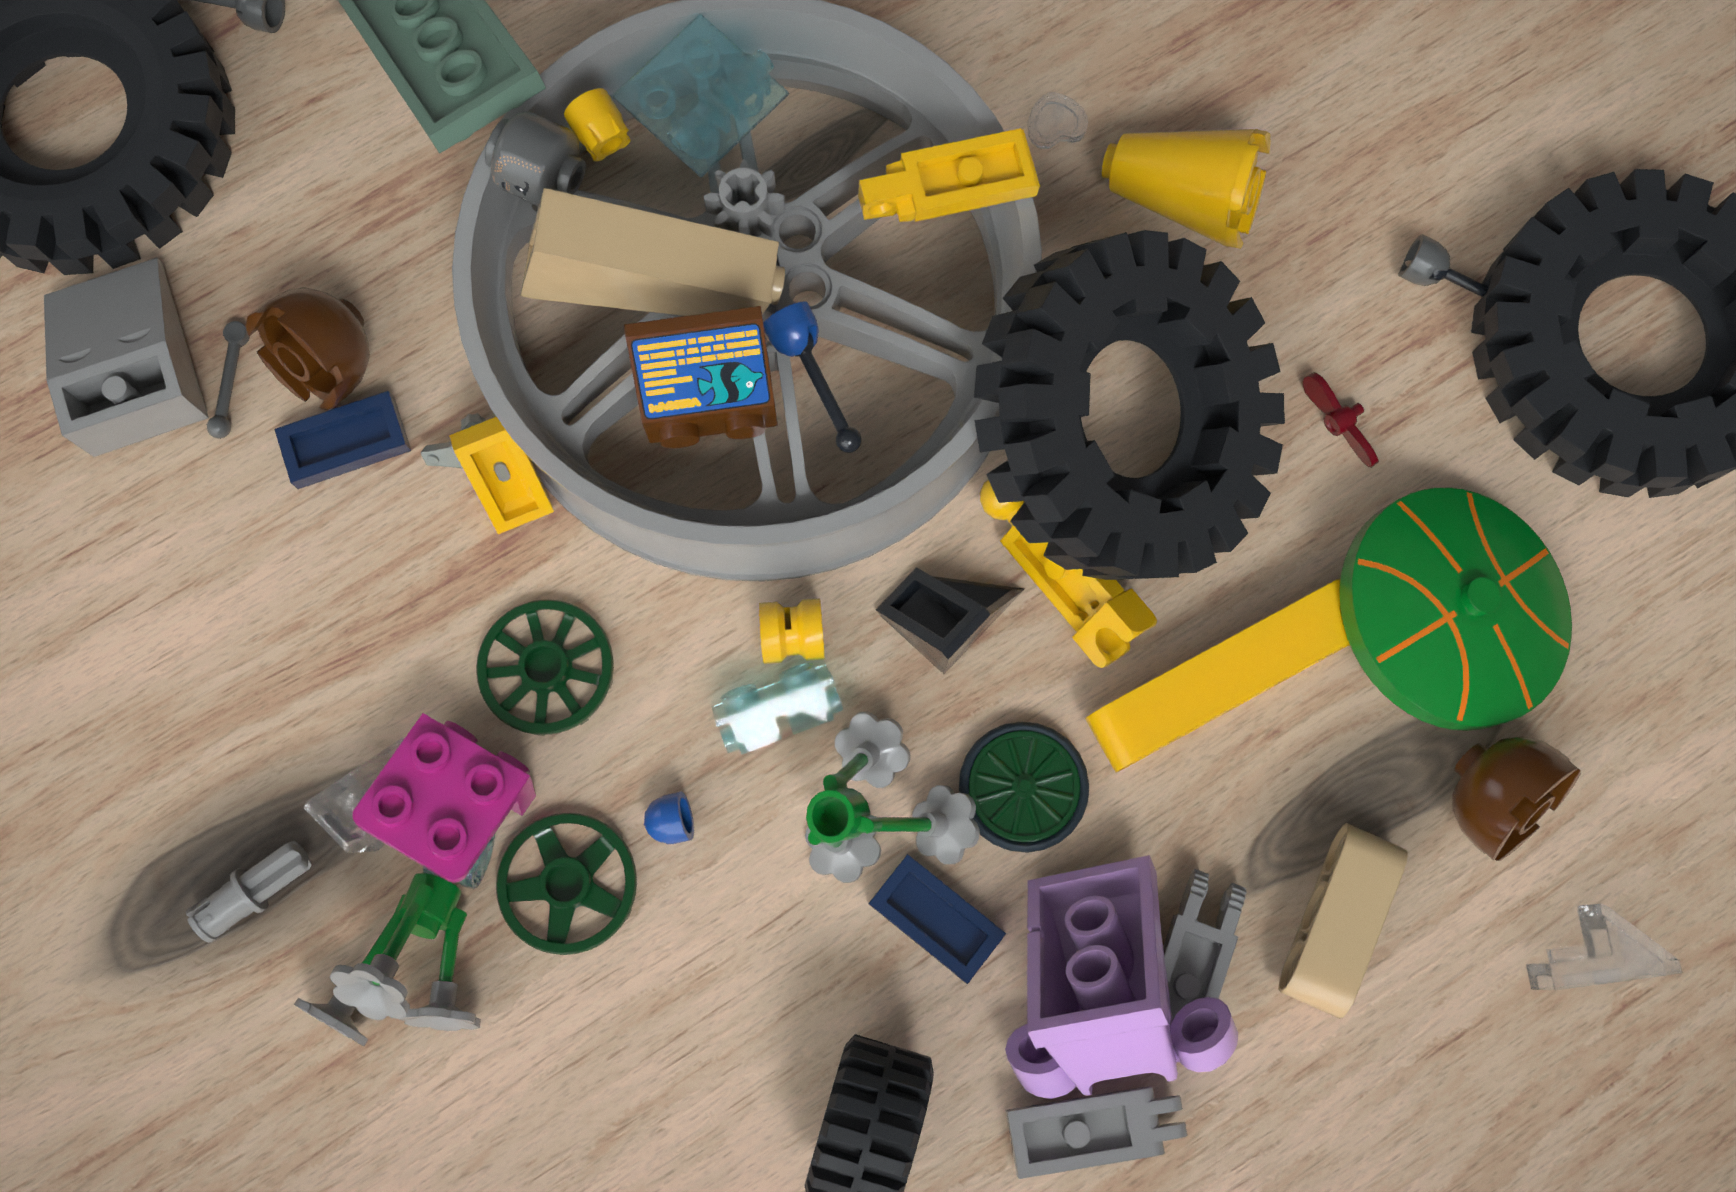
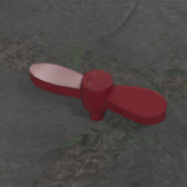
M1313 372L1304 377L1302 381L1304 391L1309 399L1326 415L1324 417V424L1327 430L1334 436L1343 434L1350 447L1366 466L1372 468L1379 463L1371 444L1356 427L1357 417L1364 413L1363 406L1360 403H1356L1351 407L1347 405L1341 406L1326 380L1318 373Z

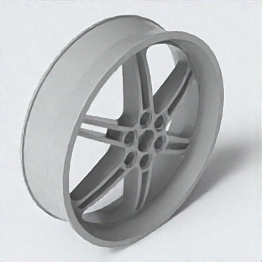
M681 0L667 3L634 14L598 31L567 51L544 70L540 77L546 89L528 99L518 108L507 112L502 119L510 120L518 113L533 112L572 130L564 118L565 109L575 98L593 89L603 88L607 90L622 114L624 122L658 105L687 95L697 94L710 193H719L715 172L717 170L721 171L711 90L728 88L742 160H747L749 167L757 172L759 171L742 94L746 86H783L820 92L865 107L903 127L906 131L851 162L794 201L785 203V213L771 215L774 222L775 235L771 238L763 233L758 237L779 242L776 265L785 268V279L778 304H770L763 313L762 318L764 322L775 312L794 304L793 299L801 292H817L823 299L810 307L817 319L818 337L945 380L952 387L955 396L947 415L929 440L885 480L845 503L829 504L822 502L810 490L806 478L790 356L779 353L769 341L766 342L770 372L778 370L780 375L796 496L792 502L783 503L778 499L765 432L753 438L762 481V493L757 501L744 509L710 510L688 508L633 492L608 480L591 468L587 457L590 447L596 438L638 406L633 374L617 385L573 425L568 424L588 404L631 369L625 334L563 393L549 395L536 387L522 359L515 331L512 310V273L514 261L519 251L530 241L539 206L503 191L494 183L491 167L485 162L486 143L475 164L464 193L455 231L452 264L454 306L461 341L473 375L493 413L513 441L531 459L544 487L568 512L589 529L629 553L656 565L687 574L733 581L792 579L836 570L890 547L930 521L960 493L979 470L990 452H979L974 420L999 416V403L974 398L977 365L1002 361V357L982 345L987 329L985 331L972 332L960 328L910 302L829 268L825 264L826 261L880 218L864 220L859 199L832 219L828 220L826 216L858 195L859 180L886 175V165L900 161L901 153L1004 132L994 113L973 87L946 61L914 38L871 16L822 0ZM579 142L581 155L587 149L582 143ZM577 190L573 194L714 227V220L717 216L705 211L697 217L685 218L590 192ZM1033 197L970 210L980 229L989 258L994 283L995 315L1012 311L1003 300V297L1019 277L1036 273L1034 264L1042 260L1039 224ZM795 235L807 236L812 240L810 245L801 249L790 248L784 244L788 238ZM840 307L847 308L965 357L969 361L958 360L906 336L839 312ZM649 312L639 322L682 316Z

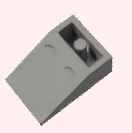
M158 258L44 295L46 381L63 437L93 457L209 418L164 267Z

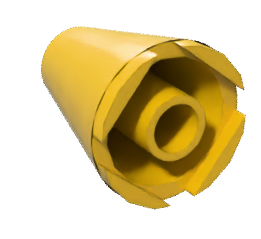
M1258 129L1125 133L1119 139L1118 144L1110 143L1108 145L1102 164V177L1109 179V189L1111 192L1226 247L1241 249L1243 241L1239 232L1245 234L1250 232L1266 176V170L1256 167L1258 152L1270 154L1271 136L1269 132Z

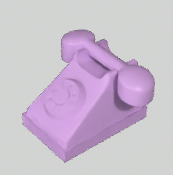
M1150 855L1028 880L1027 928L1030 933H1027V1024L1016 1029L1011 1034L1005 1048L1007 1059L1017 1079L1026 1091L1037 1097L1053 1099L1067 1095L1077 1087L1083 1095L1088 1096L1092 1095V1084L1103 1080L1144 1073H1157L1163 1075L1170 1082L1177 1079V1062H1180L1188 1070L1195 1072H1211L1227 1062L1236 1049L1238 1031L1230 1010L1223 1001L1212 997L1199 998L1186 1004L1175 1015L1174 1019L1172 1017L1161 935L1157 873Z

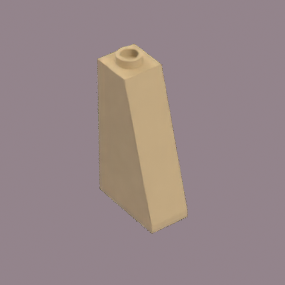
M544 188L530 236L520 296L539 300L681 316L761 306L763 315L770 304L777 305L780 300L785 279V268L776 265L779 246L777 241Z

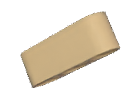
M1345 823L1340 828L1329 848L1283 966L1278 990L1281 993L1339 1019L1348 1013L1358 994L1404 873L1408 857L1407 849L1348 823Z

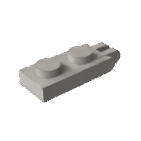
M1149 1086L1006 1110L1016 1175L1019 1179L1163 1155L1165 1154L1163 1141L1188 1136L1185 1122L1159 1125L1158 1114L1183 1109L1181 1097L1176 1095L1154 1098L1153 1087Z

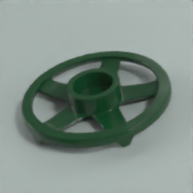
M579 813L553 814L525 827L505 850L496 878V895L499 909L512 932L527 945L537 950L557 955L583 953L609 940L629 918L637 890L636 866L633 856L622 837L606 823ZM578 824L592 828L602 834V836L577 857H569L550 826ZM531 836H534L545 865L541 875L507 883L509 868L514 856L520 847ZM615 849L621 858L625 873V890L622 901L596 885L593 881L595 872ZM545 900L549 903L550 913L546 941L536 937L521 925L514 915L509 902ZM584 906L613 918L605 928L594 936L575 943H565L576 908Z

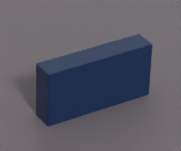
M389 391L274 429L290 483L297 489L411 451L395 398Z
M908 854L868 903L869 906L966 984L971 981L1006 935L997 925Z

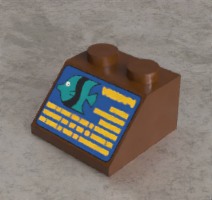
M761 306L624 324L641 421L650 444L660 442L661 446L666 448H684L697 444L702 436L724 433L731 439H749L762 435L767 427L778 426Z

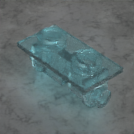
M813 663L796 665L783 671L779 675L780 681L758 690L755 684H748L721 696L722 703L712 706V711L717 727L730 723V727L720 730L727 752L730 753L740 749L743 755L749 751L781 740L782 737L775 718L784 714L788 718L794 735L833 721V714L842 711L843 706L835 687L826 691L823 689V687L835 683L826 664L815 668Z

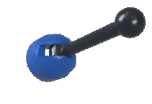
M803 301L775 312L763 322L764 331L770 343L781 354L790 357H800L838 432L836 435L838 448L846 453L856 451L862 442L861 434L857 429L849 427L811 352L818 341L819 335L817 319L808 302Z

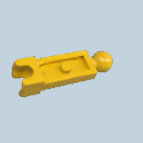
M989 480L984 482L980 491V502L984 512L993 519L1008 520L1012 525L1000 542L1076 631L1072 636L1073 640L1097 667H1107L1130 651L1131 645L1129 641L1156 626L1157 618L1132 588L1125 591L1117 580L1082 576L1083 569L1065 570L1044 557L1048 542L1028 543L1010 522L1024 501L999 503Z

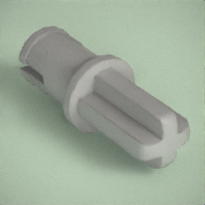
M291 841L284 844L248 871L241 868L235 869L230 874V880L222 885L220 889L187 909L186 915L189 917L187 919L189 925L202 940L211 943L229 930L231 926L254 911L262 913L268 908L267 899L310 869L312 863L308 854L297 842Z

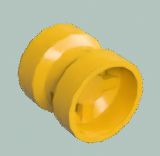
M820 598L804 599L797 606L783 607L778 601L759 603L760 637L764 664L782 663L787 656L800 655L806 661L825 659Z

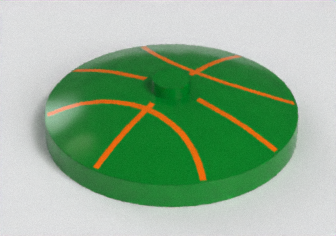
M1449 487L1430 488L1410 493L1387 505L1374 514L1354 537L1347 551L1340 578L1339 593L1342 621L1349 644L1361 668L1371 682L1393 704L1407 714L1428 724L1450 730L1470 731L1491 728L1520 718L1536 708L1552 692L1564 671L1570 652L1572 639L1571 606L1563 577L1549 549L1534 530L1517 514L1497 501L1476 492Z

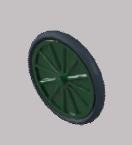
M1015 722L994 728L975 742L967 753L961 767L958 789L959 793L969 794L976 804L973 819L977 822L982 837L1003 849L1029 853L1050 848L1063 841L1074 831L1083 818L1088 804L1089 779L1080 753L1066 737L1056 730L1039 723Z

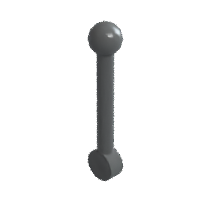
M238 321L228 323L223 329V336L228 342L215 416L210 418L206 424L209 435L218 439L225 438L231 431V424L227 419L240 347L244 346L250 339L245 325Z

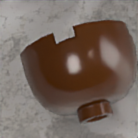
M302 287L289 289L279 294L247 316L246 330L248 336L250 337L258 330L260 338L265 344L257 351L258 356L275 378L304 402L310 398L311 392L319 399L324 400L319 406L320 409H331L351 394L363 380L370 358L369 343L363 329L364 319L358 309L349 301L342 298L338 300L326 292Z
M1525 736L1505 738L1499 740L1488 749L1477 743L1462 756L1454 768V771L1461 776V779L1452 794V809L1461 831L1474 846L1484 854H1487L1493 861H1501L1519 848L1540 828L1536 822L1549 808L1555 811L1575 786L1581 775V770L1572 764L1570 759L1562 752L1542 740Z

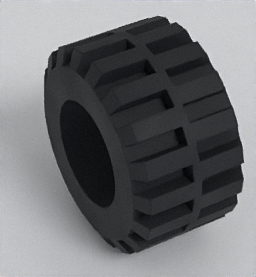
M854 1034L844 1046L805 1181L806 1192H904L931 1094L934 1078L931 1057Z

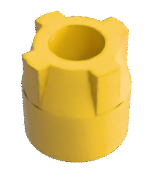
M603 88L593 89L581 94L564 111V118L594 161L603 160L606 156L613 154L621 148H625L631 141L627 135L629 130L623 121L622 114L607 90Z

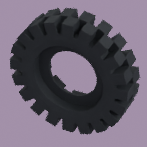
M0 0V258L4 256L18 268L43 274L48 262H50L63 275L92 274L94 255L98 254L109 266L115 269L141 259L134 239L145 234L160 249L182 233V230L170 217L178 207L198 217L212 199L213 193L203 183L201 178L203 174L223 178L232 152L219 135L235 134V107L225 95V93L232 91L223 65L214 54L215 51L177 0ZM66 56L67 58L86 57L106 65L118 76L127 98L126 119L115 142L96 159L71 169H44L20 159L9 147L2 128V118L5 110L4 103L13 85L18 88L45 67L44 61Z
M1634 169L1621 184H1619L1615 172L1586 179L1575 193L1570 188H1567L1545 203L1536 215L1531 217L1502 249L1503 252L1491 264L1482 284L1489 288L1488 292L1474 306L1471 333L1485 335V340L1472 354L1478 380L1496 378L1498 387L1485 399L1499 423L1517 416L1524 424L1525 428L1513 440L1535 460L1550 449L1559 456L1552 472L1578 486L1595 475L1601 477L1600 493L1629 498L1647 487L1649 498L1677 495L1693 485L1698 489L1736 469V193L1732 192L1717 207L1710 206L1708 202L1714 182L1685 173L1667 190L1664 170ZM1623 276H1646L1673 286L1687 297L1697 310L1703 323L1706 349L1698 372L1685 386L1664 395L1641 396L1627 393L1612 386L1596 373L1583 353L1578 328L1582 308L1591 293L1599 286Z
M1148 230L1131 234L1125 232L1076 245L1051 254L1034 264L1036 273L1019 277L1005 294L1003 300L1012 311L992 316L982 345L1002 357V361L977 365L974 398L999 403V416L974 420L979 452L1005 449L1008 459L987 473V478L999 503L1024 501L1010 522L1028 543L1048 542L1044 557L1065 570L1083 569L1082 576L1104 580L1179 577V574L1197 573L1217 563L1214 553L1232 552L1248 534L1241 519L1259 518L1271 494L1254 476L1278 473L1283 444L1261 435L1260 428L1262 426L1285 424L1284 393L1260 392L1258 381L1281 371L1273 343L1251 347L1247 344V341L1265 324V321L1252 297L1230 301L1240 280L1222 261L1204 265L1207 249L1186 238L1168 242V232ZM1124 340L1134 341L1147 346L1163 360L1173 376L1180 400V427L1172 452L1157 470L1140 478L1125 477L1112 471L1096 441L1087 440L1081 417L1089 416L1091 373H1088L1087 370L1091 362L1105 347L1114 342Z

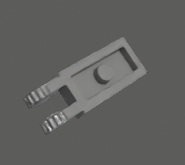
M1194 869L1190 875L1179 906V913L1173 915L1163 946L1173 1019L1186 1004L1196 999L1205 997L1219 999L1238 940V936L1234 935L1247 893L1245 887L1231 883L1222 896L1216 928L1198 922L1196 920L1209 887V874Z

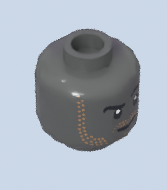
M533 112L518 113L510 120L502 119L493 129L486 146L485 162L491 167L494 183L503 191L537 206L540 204L544 188L574 194L580 187L586 170L585 160L579 158V140L574 132Z

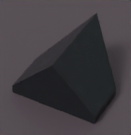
M916 567L876 611L940 672L945 674L1024 589L931 576Z

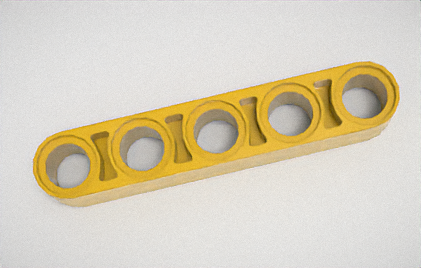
M1340 578L1087 716L1085 720L1114 771L1117 773L1349 646L1340 609Z

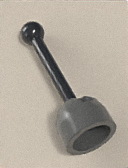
M1423 234L1409 248L1398 274L1399 277L1421 286L1437 284L1440 280L1446 279L1481 297L1488 292L1489 288L1451 269L1450 255L1447 249L1438 241ZM1406 261H1411V263H1410L1409 266L1407 267L1406 264H1405V262H1406Z

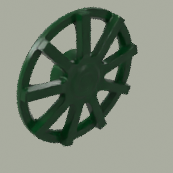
M559 600L531 601L506 612L487 632L477 656V683L488 708L508 726L521 732L538 736L565 732L587 722L603 703L613 683L614 658L606 633L589 613L573 604ZM539 610H556L565 613L552 641L544 640L537 613ZM524 614L527 616L533 638V643L527 647L502 631L506 625ZM577 618L591 630L595 637L575 648L566 650L563 645ZM496 640L519 656L518 665L488 668L487 661L493 642ZM600 648L602 656L601 675L572 667L574 660ZM520 676L522 678L521 685L499 704L490 689L488 680ZM570 679L597 685L595 693L583 708L579 706L566 687V682ZM530 691L537 693L534 723L521 720L509 713ZM551 692H556L560 696L572 716L557 722L546 723L548 699Z

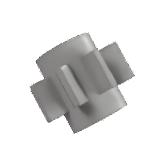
M742 160L740 168L733 169L728 173L717 170L715 177L719 193L704 195L706 212L717 215L714 220V227L756 237L764 233L772 238L775 235L771 215L785 213L784 195L772 193L776 187L774 172L769 170L761 175L749 167L747 160Z

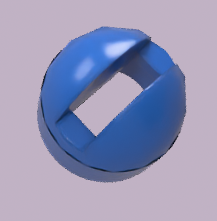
M679 791L663 795L652 801L645 811L644 826L648 834L656 841L666 844H677L693 839V815L684 792Z

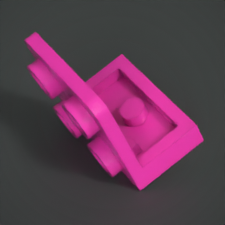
M422 713L353 810L352 817L355 824L361 830L443 879L456 883L462 881L467 876L510 810L523 816L535 799L536 793L531 776L529 775L530 770L522 762L502 751L494 755L477 745V738L460 725L448 720L443 725Z

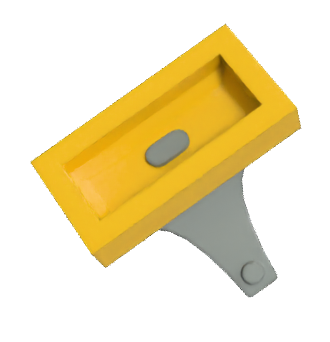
M478 413L468 414L461 420V431L449 435L451 442L426 445L421 451V456L428 466L464 469L498 534L554 512L550 498L531 459L513 441L497 417L485 420Z

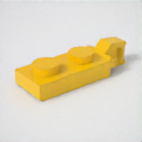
M1019 128L901 153L900 161L886 165V175L859 180L858 198L864 220L893 216L897 213L899 222L912 220L917 222L1034 197L1038 194L1040 184L1024 129Z

